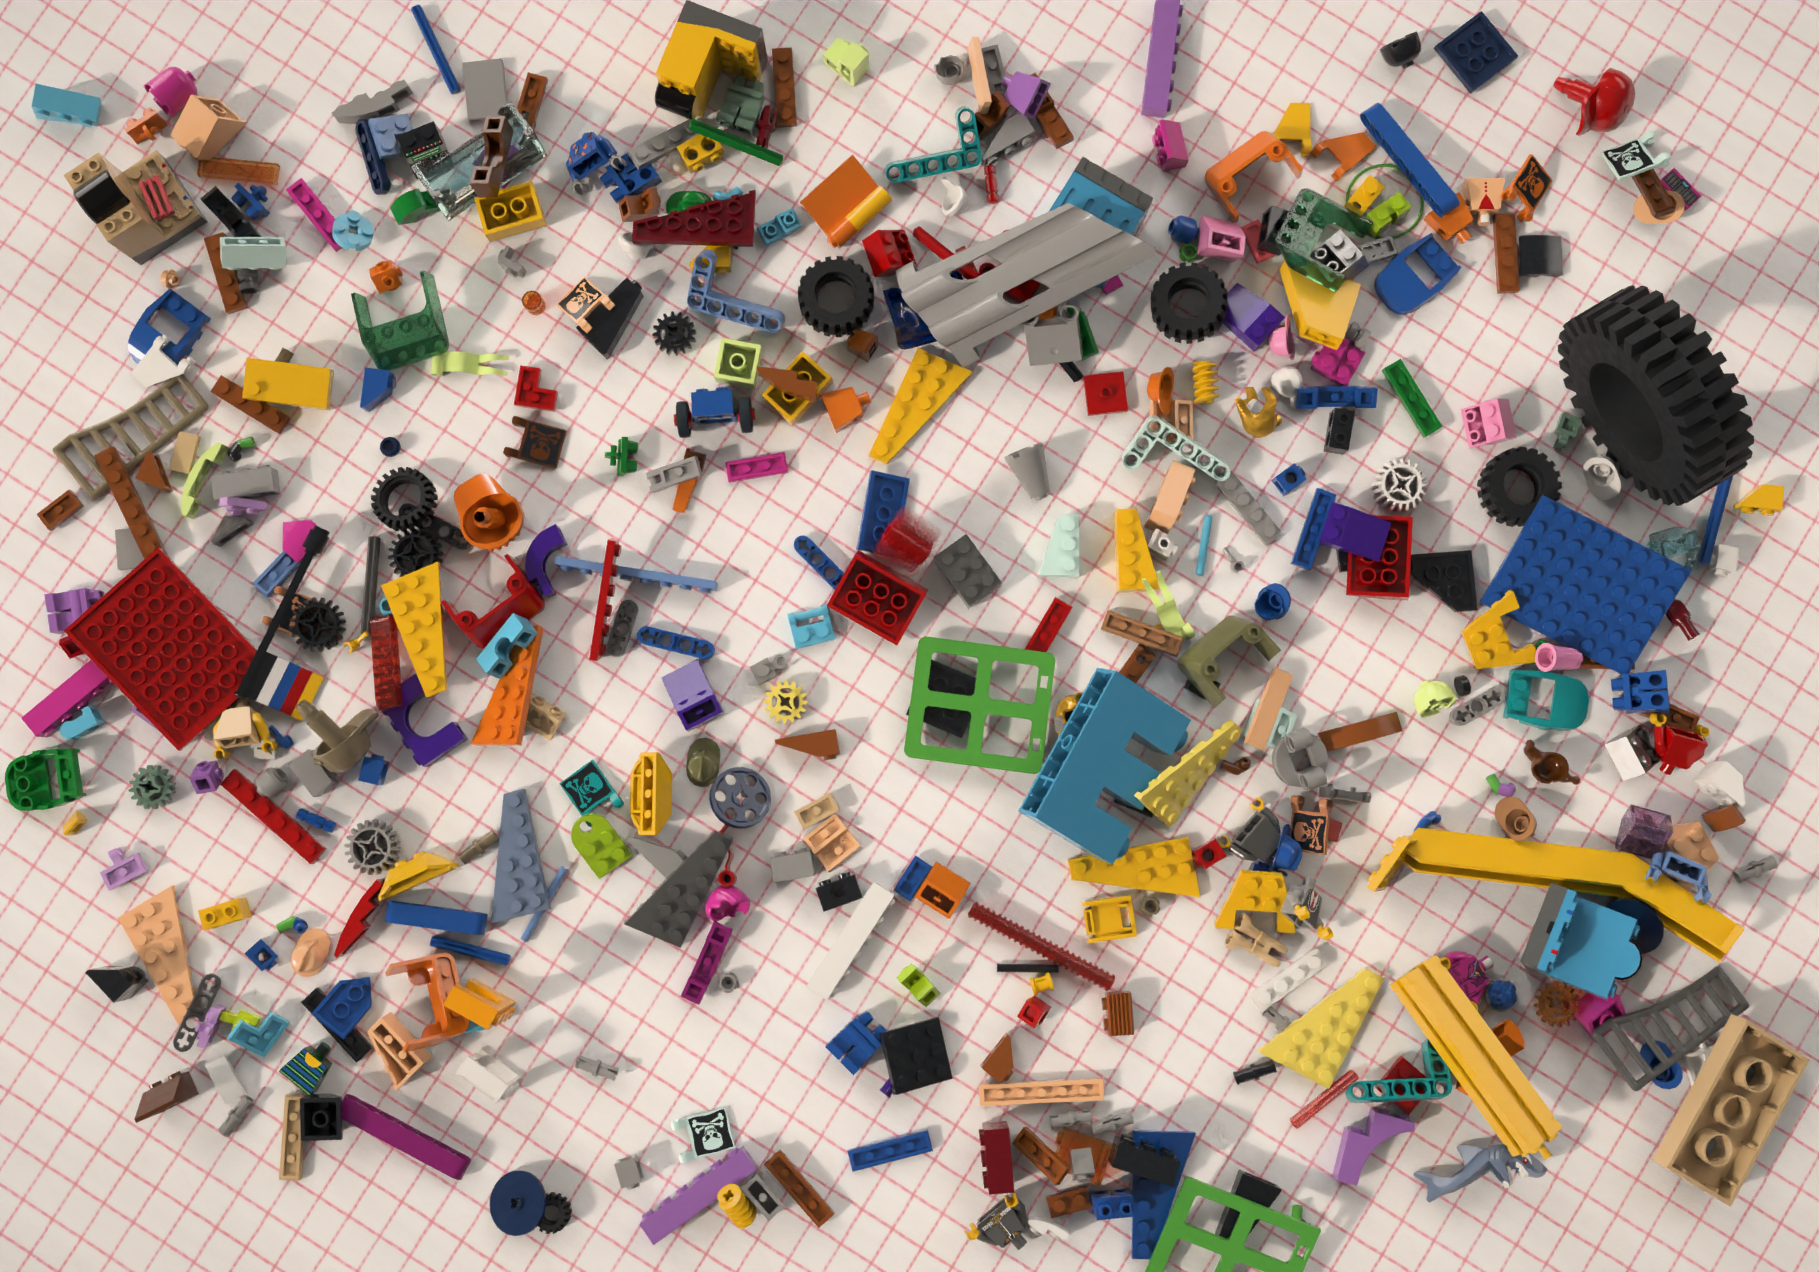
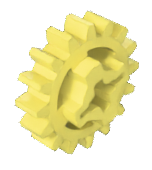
M785 680L784 685L777 681L778 687L775 688L771 685L772 692L765 693L769 697V699L763 700L764 703L768 704L765 711H771L769 717L776 716L775 722L777 723L780 719H783L784 724H787L788 719L795 723L794 717L801 719L802 717L799 713L806 712L803 705H807L808 702L804 701L803 698L807 694L800 693L803 689L801 686L795 688L796 682L789 685L788 680ZM791 689L792 691L787 694L782 693L780 690ZM775 695L777 705L773 708L772 700ZM779 695L785 699L790 698L789 703L792 709L786 705L781 706L783 702ZM797 697H799L798 709L794 706ZM789 711L791 715L783 716L779 713Z

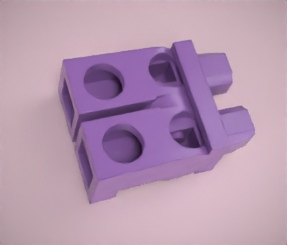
M81 588L62 593L44 594L47 612L53 613L47 615L50 633H65L64 630L104 596V592L102 590Z

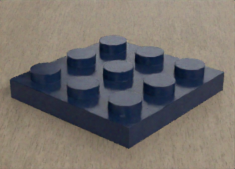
M1482 11L1434 47V50L1470 94L1518 58L1517 53Z

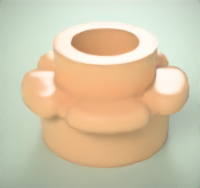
M171 269L162 272L160 281L166 288L174 289L179 284L180 278L176 271Z

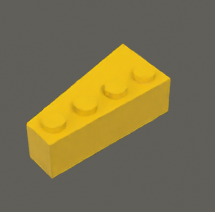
M1116 509L1114 512L1117 593L1147 592L1142 582L1144 578H1146L1154 591H1158L1160 589L1137 509Z

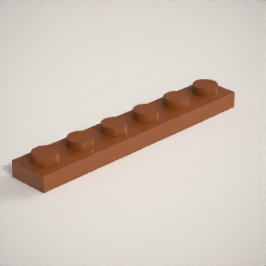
M112 446L94 455L144 559L157 548H161L167 554L116 447Z

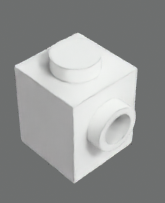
M1721 544L1715 545L1710 563L1708 564V571H1713L1718 576H1728L1729 573L1736 572L1739 548Z

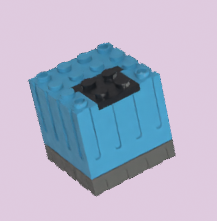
M1082 157L1049 211L1070 203L1098 217L1100 220L1136 236L1146 218L1153 197L1128 184L1116 175L1111 174L1087 158ZM1108 280L1094 286V288L1103 289Z

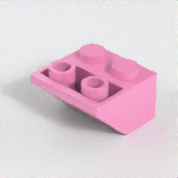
M1201 216L1197 255L1235 262L1244 256L1246 236L1238 223Z
M1497 398L1461 409L1469 448L1497 444L1517 438L1509 399Z

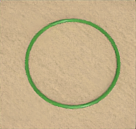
M1377 164L1362 170L1354 177V179L1349 185L1346 194V203L1349 200V194L1354 182L1364 172L1377 167H1391L1400 170L1398 166L1392 164ZM1421 195V208L1416 221L1405 232L1392 236L1393 239L1407 234L1419 222L1424 208V198ZM1349 215V217H1350L1351 221L1353 222V224H1354L1361 232H1363V233L1366 234L1367 236H1370V237L1374 238L1371 233H1368L1367 231H1365L1364 229H1362V228L1356 223V221L1354 220V218H1353L1351 215ZM1377 236V237H1375V238H1376V239H1381V238H1384V237H1382V236Z

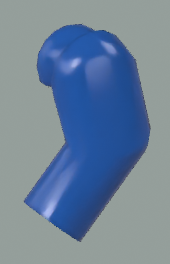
M1430 811L1421 818L1413 831L1415 832L1417 828L1428 829L1431 822L1434 825L1439 824L1441 815L1436 814V811Z

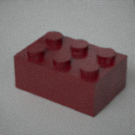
M1007 1121L982 1123L983 1129H979L980 1145L984 1146V1150H980L982 1167H986V1171H982L984 1189L988 1188L989 1195L1014 1193Z

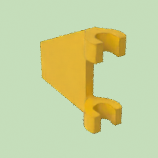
M1290 103L1273 135L1281 141H1301V156H1309V152L1312 150L1310 140V103Z

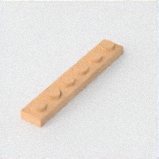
M1103 1078L979 1084L980 1106L1104 1100Z

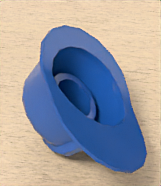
M1286 824L1281 832L1278 850L1272 865L1274 872L1279 868L1295 871L1302 859V848L1298 842L1290 837L1291 829L1289 824Z
M1655 1040L1667 1057L1672 1055L1671 1050L1666 1044ZM1647 1043L1642 1045L1640 1054L1653 1069L1661 1062ZM1678 1062L1653 1079L1652 1082L1662 1089L1676 1088L1683 1078L1682 1069Z

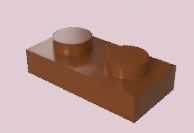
M67 490L37 513V516L48 530L53 531L83 508L84 505L72 490Z
M1086 1186L1046 1196L1051 1218L1092 1208Z

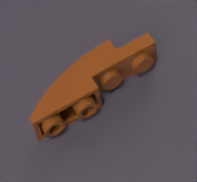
M1036 73L1031 74V76L1038 77ZM1047 92L1035 119L1046 138H1049L1055 148L1058 149L1074 141V136L1055 108L1054 101Z

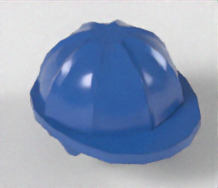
M1277 583L1269 584L1259 592L1254 603L1255 611L1263 619L1278 620L1288 612L1291 597L1283 585Z

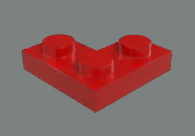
M520 365L514 405L555 412L558 392L556 390L539 388L542 371L540 368Z

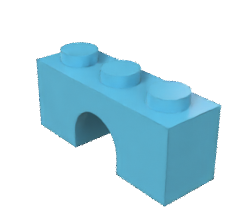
M512 613L476 660L486 674L501 679L513 665L509 659V652L512 646L516 644L526 649L538 633L528 619Z

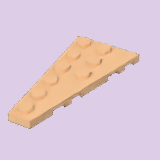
M175 885L123 914L118 919L178 1024H181L195 994V988L192 986L191 967L188 965L187 946L183 926L180 924L178 911L180 910L179 905L176 903Z

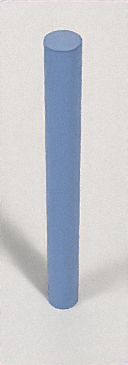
M563 866L560 867L547 890L550 902L568 871ZM545 911L534 913L520 938L521 940L529 941Z

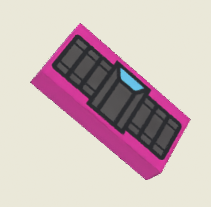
M1675 168L1660 180L1666 191H1675L1682 196L1685 203L1684 211L1701 197Z

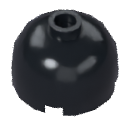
M1417 31L1383 46L1380 52L1385 62L1393 67L1402 66L1403 69L1413 65V60L1421 52V41Z

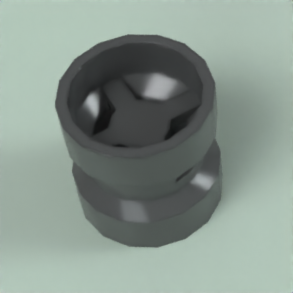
M245 268L237 271L238 279L241 282L239 284V291L241 293L253 294L260 291V284L257 282L258 270Z

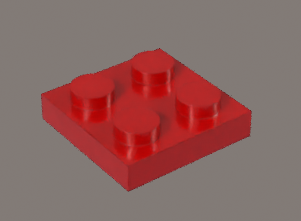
M1400 1056L1381 1080L1426 1078V1076L1404 1057ZM1416 1084V1092L1423 1094V1088ZM1395 1085L1394 1090L1396 1094L1402 1096L1403 1091L1401 1087ZM1375 1086V1088L1382 1093L1381 1089ZM1421 1100L1394 1101L1392 1103L1409 1116Z

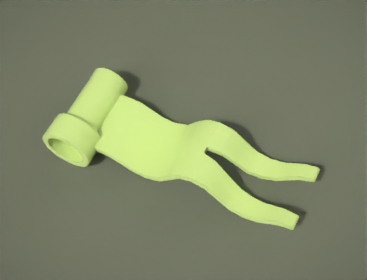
M443 346L430 347V355H432L431 375L443 376V372H465L477 375L496 374L508 376L507 371L479 366V364L493 360H509V356L447 352V348Z
M1161 571L1156 573L1165 603L1161 601L1146 578L1142 579L1165 631L1188 640L1195 637L1189 622L1184 623Z

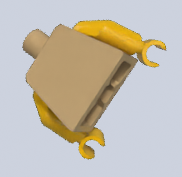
M245 699L237 700L236 708L224 710L221 718L213 727L215 746L218 747L214 751V757L217 759H222V753L224 759H229L231 751L228 748L261 743L262 739L264 742L261 747L264 752H269V743L273 750L278 748L275 741H270V732L260 713L250 707L249 701Z

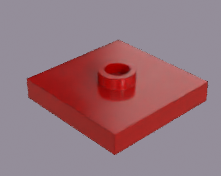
M1123 371L1083 376L1088 416L1128 412Z

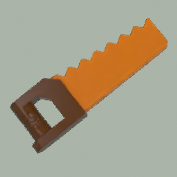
M686 448L684 459L693 456L698 457L701 472H703L707 455L690 451V448ZM697 478L678 484L673 504L674 511L685 514V509L688 508L687 504L690 503L689 498L692 497L691 493L694 492L693 487L696 486L695 482L698 481Z

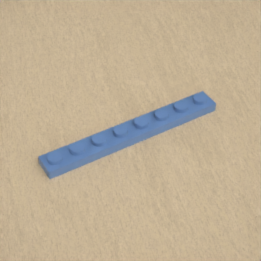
M556 556L555 565L560 567L562 571L572 572V569L580 570L581 574L592 575V572H597L602 577L604 563ZM618 566L617 576H620V580L632 581V578L640 579V583L652 584V581L660 582L659 586L669 588L673 584L679 585V589L691 591L692 588L700 589L699 592L707 594L717 591L718 583L712 580Z

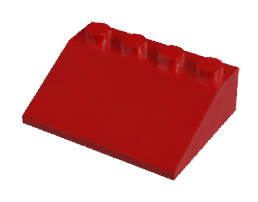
M1372 515L1391 523L1379 562L1348 553L1346 595L1387 600H1408L1413 517Z
M858 550L830 598L827 607L897 646L929 589Z

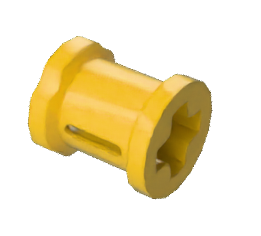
M1049 972L1045 976L1035 979L1029 978L1034 996L1042 991L1054 990Z

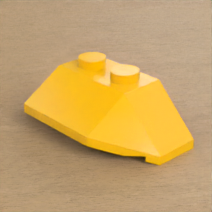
M641 752L638 761L631 771L630 816L638 829L639 835H658L672 815V772L659 752Z
M419 852L413 855L414 859L407 862L404 859L394 864L395 868L388 871L378 899L379 901H384L457 869L460 867V864L434 853Z

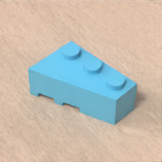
M36 83L31 107L36 119L74 123L84 127H98L102 103L99 97Z

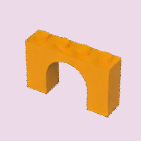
M474 978L468 980L465 987L460 984L453 986L443 1004L445 1007L487 1030L510 1019L516 1010L513 1007L516 1001Z

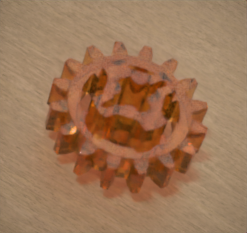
M1553 981V986L1546 983L1545 990L1538 989L1541 995H1535L1534 997L1539 1000L1538 1003L1534 1004V1007L1539 1008L1536 1015L1542 1016L1541 1021L1544 1023L1548 1021V1025L1552 1027L1556 1024L1557 1027L1562 1028V1023L1570 1026V1019L1577 1020L1574 1016L1575 1013L1581 1014L1577 1010V1006H1581L1582 1003L1576 1001L1580 996L1577 993H1573L1574 988H1567V984L1563 982L1560 986L1556 981ZM1561 991L1557 995L1551 994L1553 992ZM1553 1000L1558 1001V1004L1562 1009L1557 1008ZM1557 1015H1564L1563 1017H1560V1018H1553V1017H1557Z

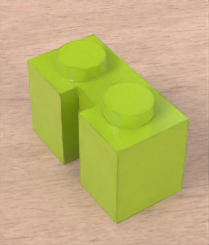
M1398 192L1368 212L1363 224L1375 238L1386 231L1390 223L1395 225L1404 219L1412 206Z

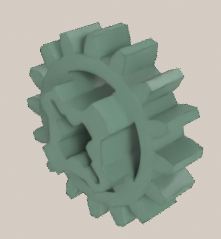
M147 765L146 769L139 768L140 774H133L136 778L135 781H129L133 788L128 790L129 792H134L131 799H138L136 805H143L144 809H150V807L158 809L159 806L165 807V800L172 801L169 795L176 793L175 790H172V786H175L176 783L171 782L174 775H167L169 770L162 769L160 765L155 767ZM152 784V786H155V788H158V790L153 789L147 785Z

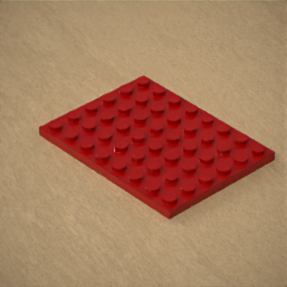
M157 548L64 630L73 642L178 751L185 748L213 723L224 710L228 709L239 699L234 695V692H237L257 652V649L161 548Z

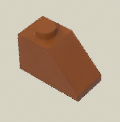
M1007 1033L1004 1034L980 1064L981 1068L1000 1084L1003 1080L1007 1081L1013 1074L1011 1040Z

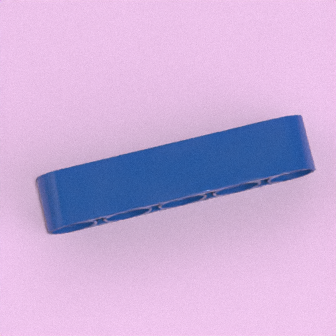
M388 901L385 922L485 935L488 914Z

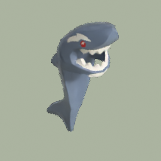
M1504 1144L1487 1148L1459 1145L1457 1150L1464 1162V1167L1452 1176L1441 1177L1429 1172L1419 1171L1415 1172L1413 1176L1427 1186L1426 1200L1430 1203L1443 1195L1455 1192L1473 1183L1488 1172H1491L1504 1185L1503 1188L1506 1189L1510 1188V1185L1514 1183L1510 1173L1512 1169H1516V1174H1519L1522 1178L1527 1176L1539 1178L1546 1174L1547 1168L1530 1153L1524 1157L1522 1155L1513 1157L1508 1151V1147Z

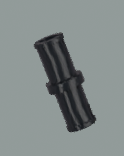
M1271 1059L1264 1063L1251 1064L1248 1068L1234 1071L1233 1075L1237 1085L1253 1079L1255 1081L1260 1080L1259 1077L1276 1073L1277 1070Z

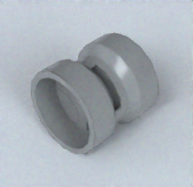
M1353 322L1344 338L1352 341L1356 347L1361 349L1370 336L1371 331L1362 329L1359 324Z

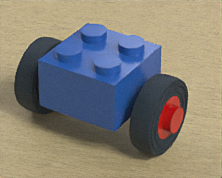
M718 387L716 391L697 389L696 392H691L692 414L687 401L676 403L674 425L677 426L680 438L691 436L692 421L693 423L696 422L697 425L737 422V417L742 433L753 432V420H756L750 397H739V407L736 413L734 394L732 389L728 390L727 387Z

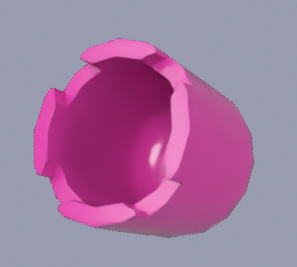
M178 67L165 69L143 86L146 92H150L155 97L153 98L155 103L166 114H169L171 119L184 109L191 95H197V87L194 84L196 79L188 70L184 72Z

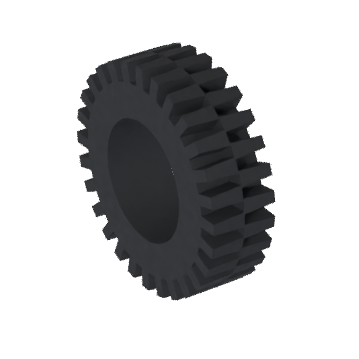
M1632 285L1619 290L1564 324L1563 328L1565 330L1559 334V339L1562 343L1558 345V353L1564 358L1559 361L1560 369L1569 375L1563 379L1565 387L1577 394L1570 399L1574 408L1583 409L1586 414L1580 418L1585 427H1593L1597 434L1592 439L1597 447L1604 444L1608 448L1606 457L1611 458L1614 462H1620V474L1626 480L1633 477L1635 488L1640 492L1647 489L1651 499L1657 501L1661 498L1663 504L1671 505L1675 503L1676 506H1680L1737 474L1748 465L1746 461L1753 454L1748 447L1754 444V436L1747 431L1748 428L1753 426L1752 418L1740 411L1748 405L1745 395L1734 393L1731 390L1732 387L1739 383L1735 373L1724 374L1720 367L1727 359L1721 351L1712 355L1707 348L1712 341L1707 331L1697 335L1694 332L1696 319L1690 313L1680 318V305L1673 299L1665 303L1663 293L1657 290L1650 293L1646 286L1635 288Z

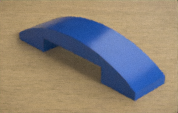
M1341 385L1297 388L1296 409H1317V407L1376 408L1378 388Z

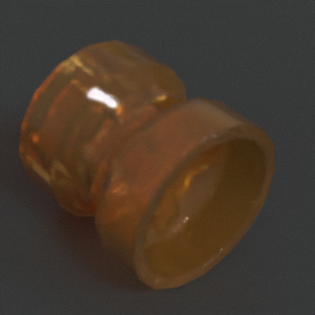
M528 291L522 297V304L530 314L539 315L544 312L546 304L538 292Z

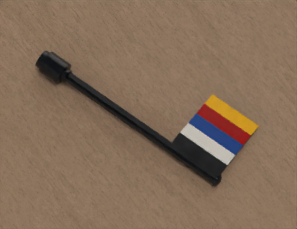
M316 525L313 530L310 529L302 545L306 548L304 551L306 553L237 692H234L237 698H250L301 721L304 718L296 706L304 699L312 703L324 677L267 652V649L313 556L316 557L317 553L322 555L330 538L328 537L329 531Z

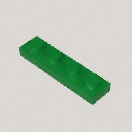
M1401 359L1382 370L1423 438L1443 427Z

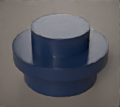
M387 437L380 443V450L387 457H394L400 452V442L394 437Z

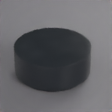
M1464 675L1455 677L1454 686L1459 696L1469 695L1471 685L1468 678Z

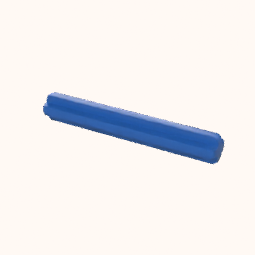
M436 935L432 936L430 941L431 947L504 966L509 964L511 958L509 954Z

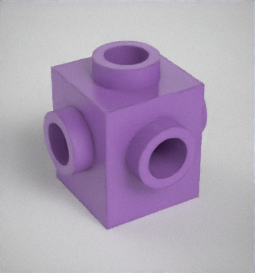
M202 761L195 766L189 779L196 794L217 791L224 778V773L219 768L217 761Z

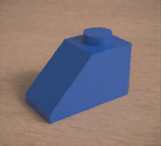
M365 368L360 407L363 410L370 412L392 395V390L396 387V377H394L390 370Z

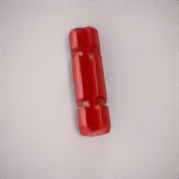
M993 165L984 167L986 193H988L987 202L989 204L999 202L997 176H995L996 167Z

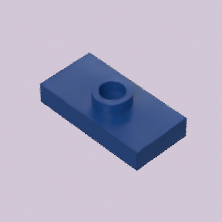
M915 855L893 890L911 901L933 866Z

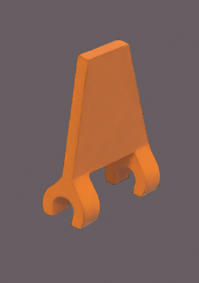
M1362 132L1321 141L1314 146L1310 153L1316 158L1325 149H1328L1341 164L1331 175L1335 181H1338L1377 146Z

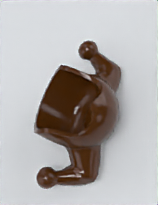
M1533 740L1526 741L1523 752L1532 762L1531 772L1537 781L1546 784L1557 781L1562 783L1572 782L1574 785L1580 783L1581 779L1578 776L1573 777L1568 773L1569 765L1563 755L1556 752H1541L1534 746Z

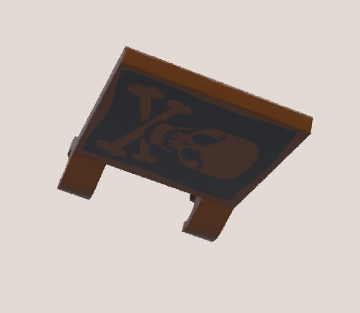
M513 416L512 424L525 428L519 450L505 447L503 454L506 457L557 469L567 430Z

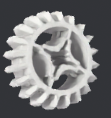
M1400 458L1397 462L1395 459L1390 460V464L1385 462L1383 468L1379 467L1377 469L1379 474L1373 476L1376 482H1373L1372 486L1377 487L1373 494H1379L1376 501L1383 500L1381 507L1389 505L1388 511H1392L1395 508L1396 513L1401 512L1402 509L1404 512H1408L1409 507L1414 509L1417 507L1416 503L1420 504L1422 502L1420 497L1426 496V493L1422 490L1427 488V485L1422 484V482L1427 480V478L1420 476L1423 470H1416L1418 464H1414L1411 467V460H1407L1404 464L1403 458ZM1395 471L1405 472L1409 476L1402 477L1399 473H1396ZM1387 475L1389 477L1388 480L1390 482V487L1388 490H1386L1385 480ZM1406 481L1400 489L1393 490L1398 483ZM1413 481L1414 491L1411 496L1409 484ZM1397 494L1400 498H1403L1405 501L1396 500L1392 498L1390 495Z

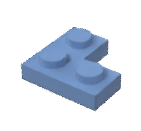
M408 114L368 120L379 158L399 157L400 150L396 141L397 136L413 130Z

